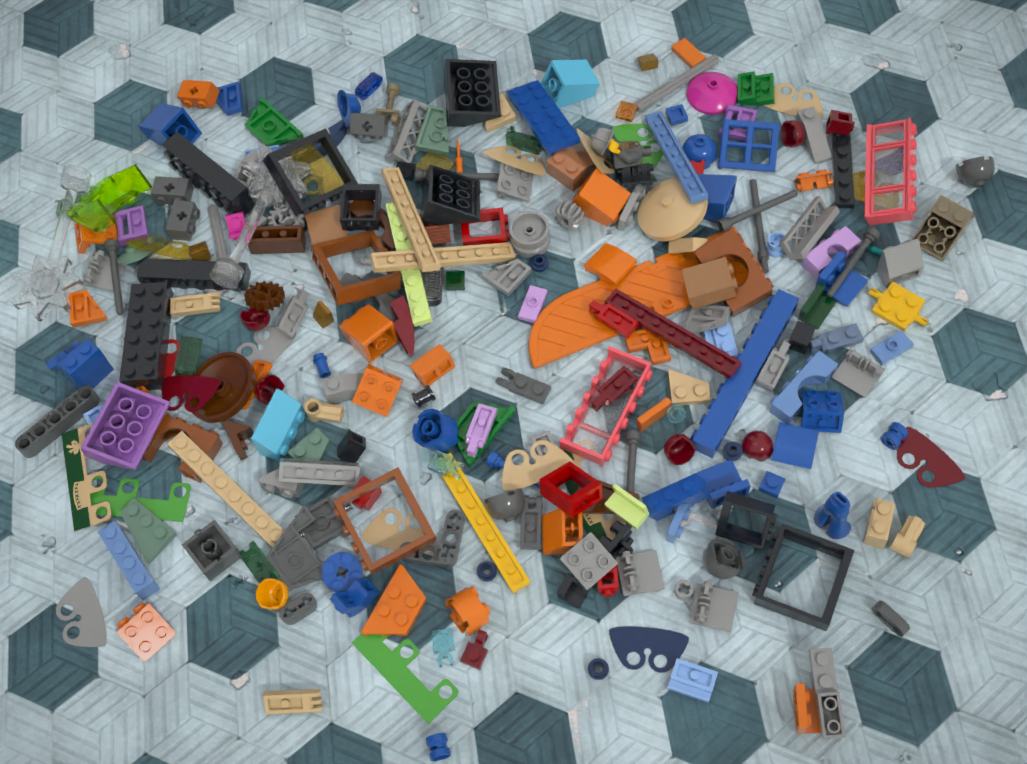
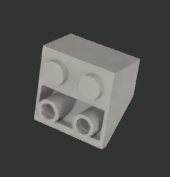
M918 238L911 241L906 240L894 247L889 246L882 251L876 271L886 288L890 286L892 281L899 284L921 276L924 263Z

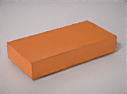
M686 38L672 45L671 50L690 68L707 59Z
M668 397L637 418V428L640 432L671 411L672 401Z

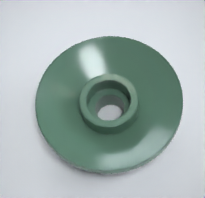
M133 244L125 248L126 251L116 261L119 265L131 264L145 258L152 250L148 246L136 247Z

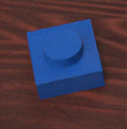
M683 104L666 108V115L671 126L688 122V115Z
M766 471L759 486V491L778 498L785 478Z

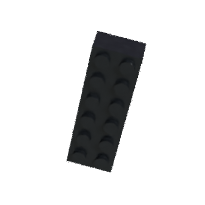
M176 132L162 144L165 151L163 154L170 161L168 163L174 171L178 170L183 178H189L196 189L200 188L208 199L212 198L219 208L223 207L226 209L227 214L243 211L244 216H246L255 208L247 187L180 133Z
M168 282L131 284L119 378L120 383L132 388L144 386L147 390H161L164 388L171 323L170 299L174 296Z

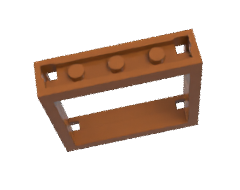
M373 230L311 245L312 260L337 305L400 289L401 279H403L401 271L387 272L388 275L342 286L327 260L328 257L372 247L375 253L388 252L387 248L383 247L380 237Z
M399 467L333 501L336 506L332 508L338 519L342 517L345 523L342 525L346 536L351 535L354 542L351 545L356 554L360 552L363 558L360 563L365 572L369 570L371 575L437 541L431 526ZM395 480L424 536L372 563L343 506Z

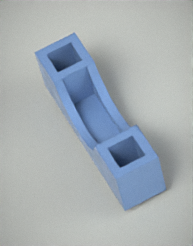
M820 351L815 356L811 355L805 362L806 366L803 369L799 368L793 376L794 379L791 382L787 381L782 387L780 395L776 394L770 401L771 407L769 412L785 424H790L801 411L802 402L799 399L798 391L809 384L824 386L837 369L838 363Z
M115 520L98 531V534L132 589L142 600L160 590L153 576L133 549L126 533Z

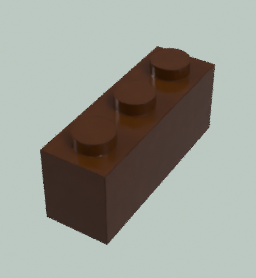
M302 225L248 227L246 242L251 254L305 253L306 236Z

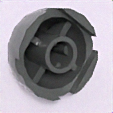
M984 156L964 160L961 166L956 164L958 178L966 185H973V188L984 186V182L989 181L995 171L992 156H989V160H985Z
M522 488L513 492H505L484 500V503L492 518L497 520L504 519L505 523L516 520V515L523 511L525 497Z
M716 537L707 545L703 552L704 566L707 572L716 578H732L745 567L743 553L740 550L737 552L733 548L735 544L732 541L723 537Z

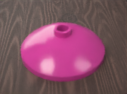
M705 72L694 77L688 84L687 100L695 110L708 115L725 113L728 105L734 106L738 100V87L732 78L723 73Z

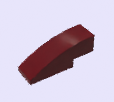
M401 296L391 301L389 306L397 319L393 322L397 337L408 357L414 354V327L409 307L404 296Z

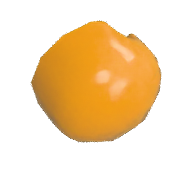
M267 578L259 583L256 589V600L260 607L278 610L287 603L289 591L283 581Z

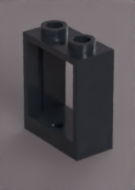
M344 184L340 213L342 230H379L382 200L379 184ZM350 200H375L373 218H349Z
M727 491L715 535L763 549L765 542L769 543L773 531L769 530L770 525H775L777 514L774 513L776 505ZM732 506L767 516L763 532L759 533L729 524L728 519Z

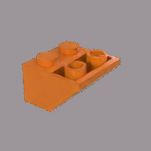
M556 509L542 515L543 555L565 554L583 539L582 512L573 518L561 509Z

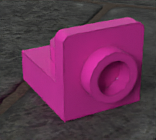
M244 212L226 214L229 239H244L248 233Z

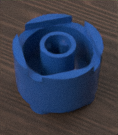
M427 409L420 413L418 416L420 419L417 424L414 423L412 429L413 439L416 443L436 453L445 452L451 446L457 444L458 426L453 417L435 409Z

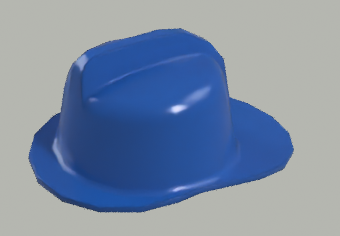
M339 90L337 93V105L345 122L346 129L350 127L351 113H360L361 105L356 95Z

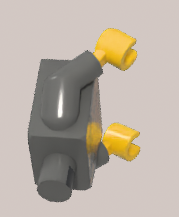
M612 138L607 146L610 151V161L615 169L642 164V157L651 156V146L641 147L638 141L620 142L616 138Z

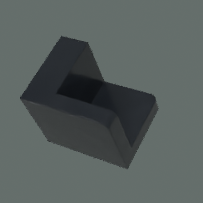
M797 321L788 342L791 344L788 349L805 355L815 327Z
M348 430L337 447V457L346 462L356 463L366 449V438Z
M569 574L566 575L557 590L558 598L576 608L581 607L589 593V589L586 590L577 578Z

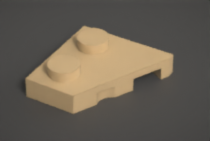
M502 92L499 93L501 117L486 121L487 133L517 120L514 111Z
M668 370L672 406L708 404L711 402L708 382Z

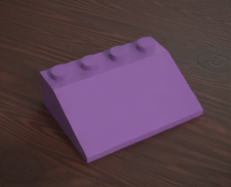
M116 382L81 447L84 456L103 464L136 470L171 403Z

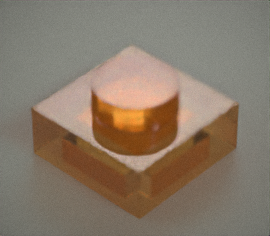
M621 100L616 112V118L632 122L638 105Z

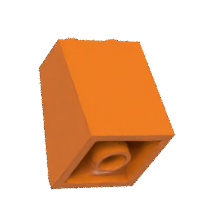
M596 168L583 182L571 202L581 207V210L585 212V217L609 226L612 222L616 223L620 218L621 214L619 212L621 209L624 210L631 193Z
M369 304L360 308L356 314L345 319L339 326L342 335L369 364L399 342L394 323Z

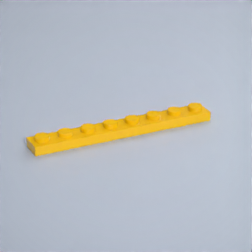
M449 453L434 461L435 467L511 592L514 594L530 585L529 578L453 455Z

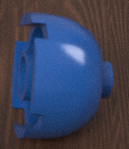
M695 134L685 140L682 149L689 161L701 163V160H705L704 169H708L715 162L717 149L714 141L709 136Z

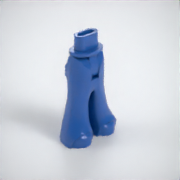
M837 491L831 494L825 504L818 507L814 514V522L819 528H824L830 523L826 530V535L832 539L844 538L851 531V525L847 521L850 510L849 500L841 492Z

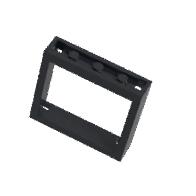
M326 128L275 150L262 160L295 217L300 214L307 215L315 207L320 209L329 200L331 203L338 200L340 195L343 194L344 185L303 204L278 161L321 143L344 184H358Z
M782 524L780 531L775 530L772 541L775 542L774 548L769 547L765 558L769 560L767 567L762 566L759 574V577L762 578L761 584H756L752 596L755 597L754 604L827 631L854 550ZM783 539L841 559L822 618L763 596Z

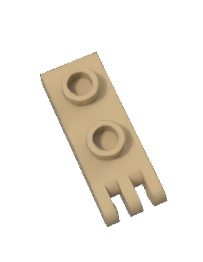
M215 292L171 298L170 314L172 317L219 312L220 293Z
M321 690L264 691L265 714L321 712L323 710V705L321 704L322 697H320Z

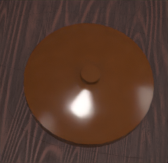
M235 352L220 353L206 360L193 375L216 378L221 381V384L200 410L191 413L198 419L208 423L222 422L237 414L249 401L255 387L256 374L250 361L243 355ZM197 397L192 398L189 402V407H197L199 399Z

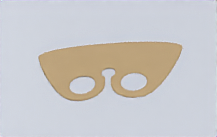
M787 83L775 86V104L763 105L772 110L796 116L799 110L814 106L820 119H823V109L817 93L810 89H803L797 95L798 100L793 101L792 97L795 96L796 90ZM783 87H789L791 94L783 95L780 90ZM809 92L813 95V98L810 101H805L802 99V94Z
M576 129L581 142L599 171L605 174L615 173L614 167L605 159L607 157L606 153L599 157L597 152L591 147L592 139L579 129ZM604 161H606L607 163H609L610 166L612 167V169L608 168V167L604 164Z
M500 146L483 151L488 157L514 168L540 176L545 175L543 161L536 155L524 154L521 156L522 159H517L516 156H519L521 152L512 146ZM508 148L514 149V150H516L517 153H516V154L507 153V152H506V149H508ZM533 156L537 159V161H528L526 157Z
M546 440L537 441L531 446L530 454L536 460L535 464L529 463L530 458L525 451L514 450L508 454L505 460L502 476L503 490L511 491L536 484L540 478L569 461L574 462L563 450ZM538 445H545L547 447V453L544 456H538L535 453V448ZM513 455H523L524 462L521 465L513 464Z
M389 508L381 512L367 526L361 535V539L379 547L398 550L403 543L413 542L424 536L421 528L413 529L410 527L409 522L415 517L413 514H410L405 519V530L399 531L398 527L402 523V515L398 510ZM395 513L398 517L397 522L392 525L387 524L385 521L387 514ZM427 550L424 553H431L432 551Z

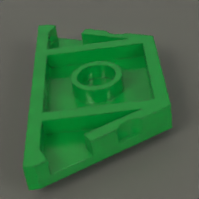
M263 97L258 100L259 105L257 109L252 111L251 117L245 124L246 129L265 147L282 145L304 138L303 133Z
M473 401L456 422L458 426L457 446L469 467L475 463L515 413L514 407L504 408L498 407L497 404H484ZM480 403L497 408L498 412L483 449L478 448L474 458L467 456L468 444H466V435L477 406Z

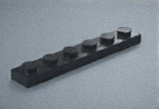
M831 132L835 206L838 208L854 209L850 132L849 135H838Z

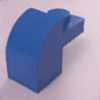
M368 578L356 579L347 591L334 593L330 600L338 612L347 614L351 618L369 606L380 592Z

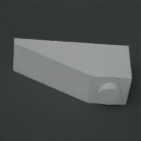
M815 107L797 111L796 121H799L805 129V139L803 142L814 164L832 160L823 125Z
M364 373L339 374L322 379L329 404L335 405L353 400Z

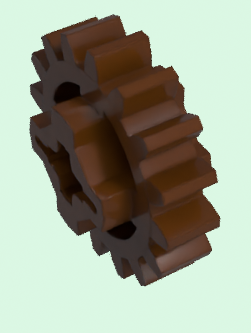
M265 281L262 283L256 282L255 286L249 285L250 289H246V293H244L246 305L250 306V309L256 308L257 311L263 309L266 312L269 309L274 310V307L279 308L285 299L283 287H279L278 283L273 285V281L269 283Z

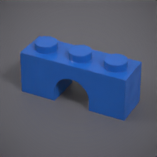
M694 473L642 497V501L648 509V517L659 521L674 514L673 508L685 503L694 505L711 496L705 479Z

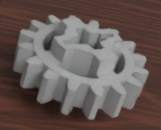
M287 201L284 205L280 202L279 207L274 205V211H269V226L302 225V227H306L305 215L300 214L299 217H295Z

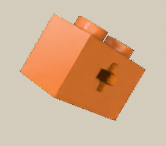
M183 80L177 98L182 102V105L188 108H214L220 91L211 81Z

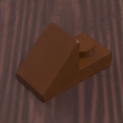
M228 420L223 421L240 460L248 458L245 451L248 450V447L244 440L252 437L254 433L252 428Z

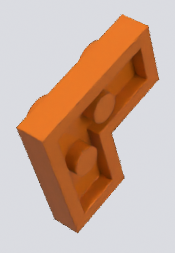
M646 329L634 331L628 339L624 337L629 353L648 350L652 366L671 361L666 341Z

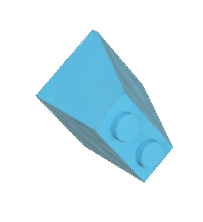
M587 59L551 60L541 81V85L558 108L593 97L600 85Z

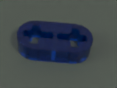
M376 72L369 74L356 87L355 95L361 100H366L381 86L382 76Z

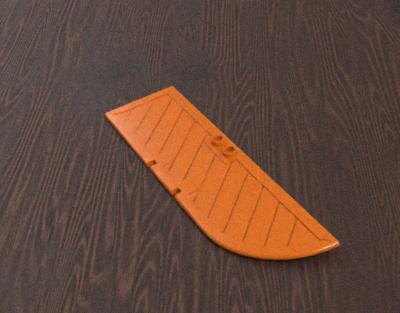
M735 227L730 228V230L734 229L736 234L738 233ZM719 232L717 234L707 237V243L723 235L724 233ZM694 251L666 253L654 258L656 262L654 264H651L649 260L634 266L617 285L598 280L570 291L552 301L539 314L530 332L528 347L533 368H539L620 335L598 321L594 314L589 311V304L593 300L603 305L615 289L664 317L690 307L691 304L688 299L682 270L699 265L694 257ZM727 260L728 264L732 263L735 274H732V278H736L738 287L742 286L748 278L747 269L737 261Z

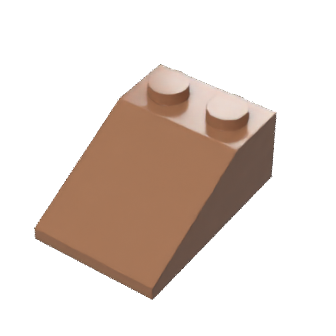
M581 139L580 143L555 152L546 161L547 174L573 192L597 168Z

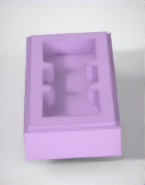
M530 285L518 319L531 323L536 322L544 305L548 290Z

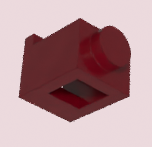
M831 110L826 122V134L830 135L833 132L838 135H849V132L853 131L855 121L852 120V114Z

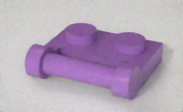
M728 105L725 110V118L731 120L732 116L738 115L737 120L755 121L757 116V110ZM722 128L719 130L718 136L720 138L722 135ZM729 129V138L746 142L747 129Z
M143 205L117 211L113 214L117 224V241L119 246H125L129 242L149 238L146 211ZM125 218H127L129 234H125L123 222Z

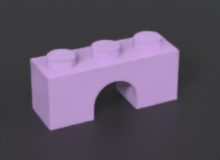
M846 226L841 230L838 229L833 232L830 238L822 240L816 248L809 251L803 259L802 266L817 280L819 274L831 262L830 254H838L839 251H842L846 254V260L856 252L861 240Z

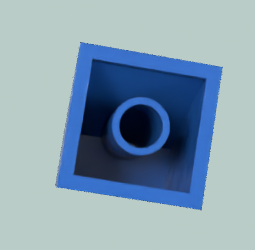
M160 103L138 125L148 139L160 146L176 132L180 133L192 144L202 134L184 108Z
M697 174L709 198L707 211L703 219L717 224L718 219L726 217L734 199L737 176Z
M87 338L58 364L62 375L77 388L88 385L94 389L114 370L101 350Z

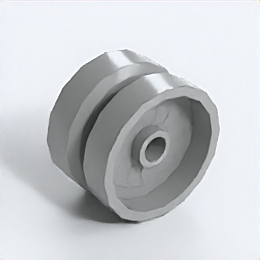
M524 211L517 214L511 220L509 226L510 239L516 254L521 257L532 258L537 254H544L550 245V229L548 220L544 215L535 211Z

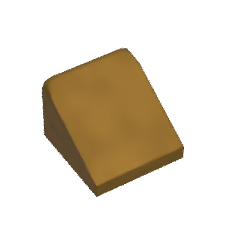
M654 53L637 57L641 71L658 68V58Z
M206 241L189 246L192 260H211Z
M319 300L313 318L322 328H325L334 322V318L327 306Z

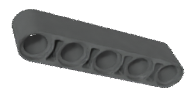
M85 385L80 387L20 435L15 441L16 449L24 457L33 458L61 436L62 433L82 419L84 413L97 407L100 402L99 396L91 386Z

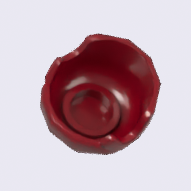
M790 120L783 122L781 126V139L785 146L798 147L803 143L805 129L799 121Z
M256 308L250 309L247 312L242 310L240 314L244 327L253 332L264 329L269 324L271 318L268 310L266 312L263 309L257 311Z
M266 375L256 384L255 395L259 402L268 406L276 389L282 391L285 386L279 377Z
M755 430L745 435L742 440V449L749 459L753 458L762 462L772 455L773 443L767 433Z
M675 434L664 444V454L673 465H683L689 462L696 450L692 441L684 434Z

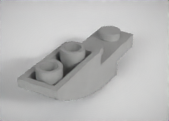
M832 647L809 649L812 691L822 738L846 737L840 692L837 690Z

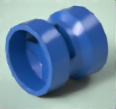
M892 422L888 427V432H884L880 440L886 447L897 450L901 444L900 441L905 440L909 432L902 424Z
M438 733L426 738V744L430 747V761H440L451 756L450 748L447 747L448 738L446 733Z

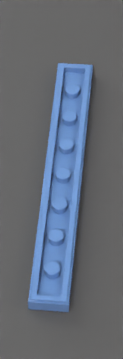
M659 111L645 115V122L689 202L693 204L709 199L706 189L662 112Z

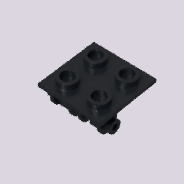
M640 164L641 174L639 165H637V175L634 174V166H631L632 175L630 173V166L618 168V175H621V177H618L620 185H624L625 188H631L635 184L642 183L643 186L652 185L653 182H657L654 174L651 173L654 171L653 164Z

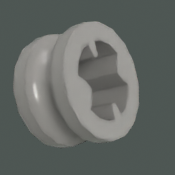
M688 580L677 582L675 596L682 601L691 599L694 591L692 583ZM681 586H684L685 589L689 588L686 595L684 592H679Z

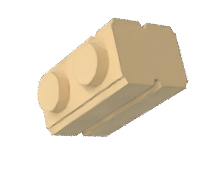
M878 498L874 499L868 517L863 540L864 544L880 549L884 548L889 536L895 503Z

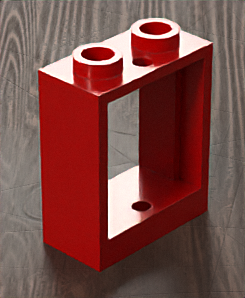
M503 207L480 210L479 222L461 223L463 246L507 243V240H510L509 229H505V225H509L508 215L504 214ZM500 220L501 234L470 238V223Z
M570 461L539 479L540 495L572 518L603 499L602 483ZM570 479L582 487V489L571 496L558 488Z

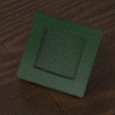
M446 271L447 291L465 290V271Z

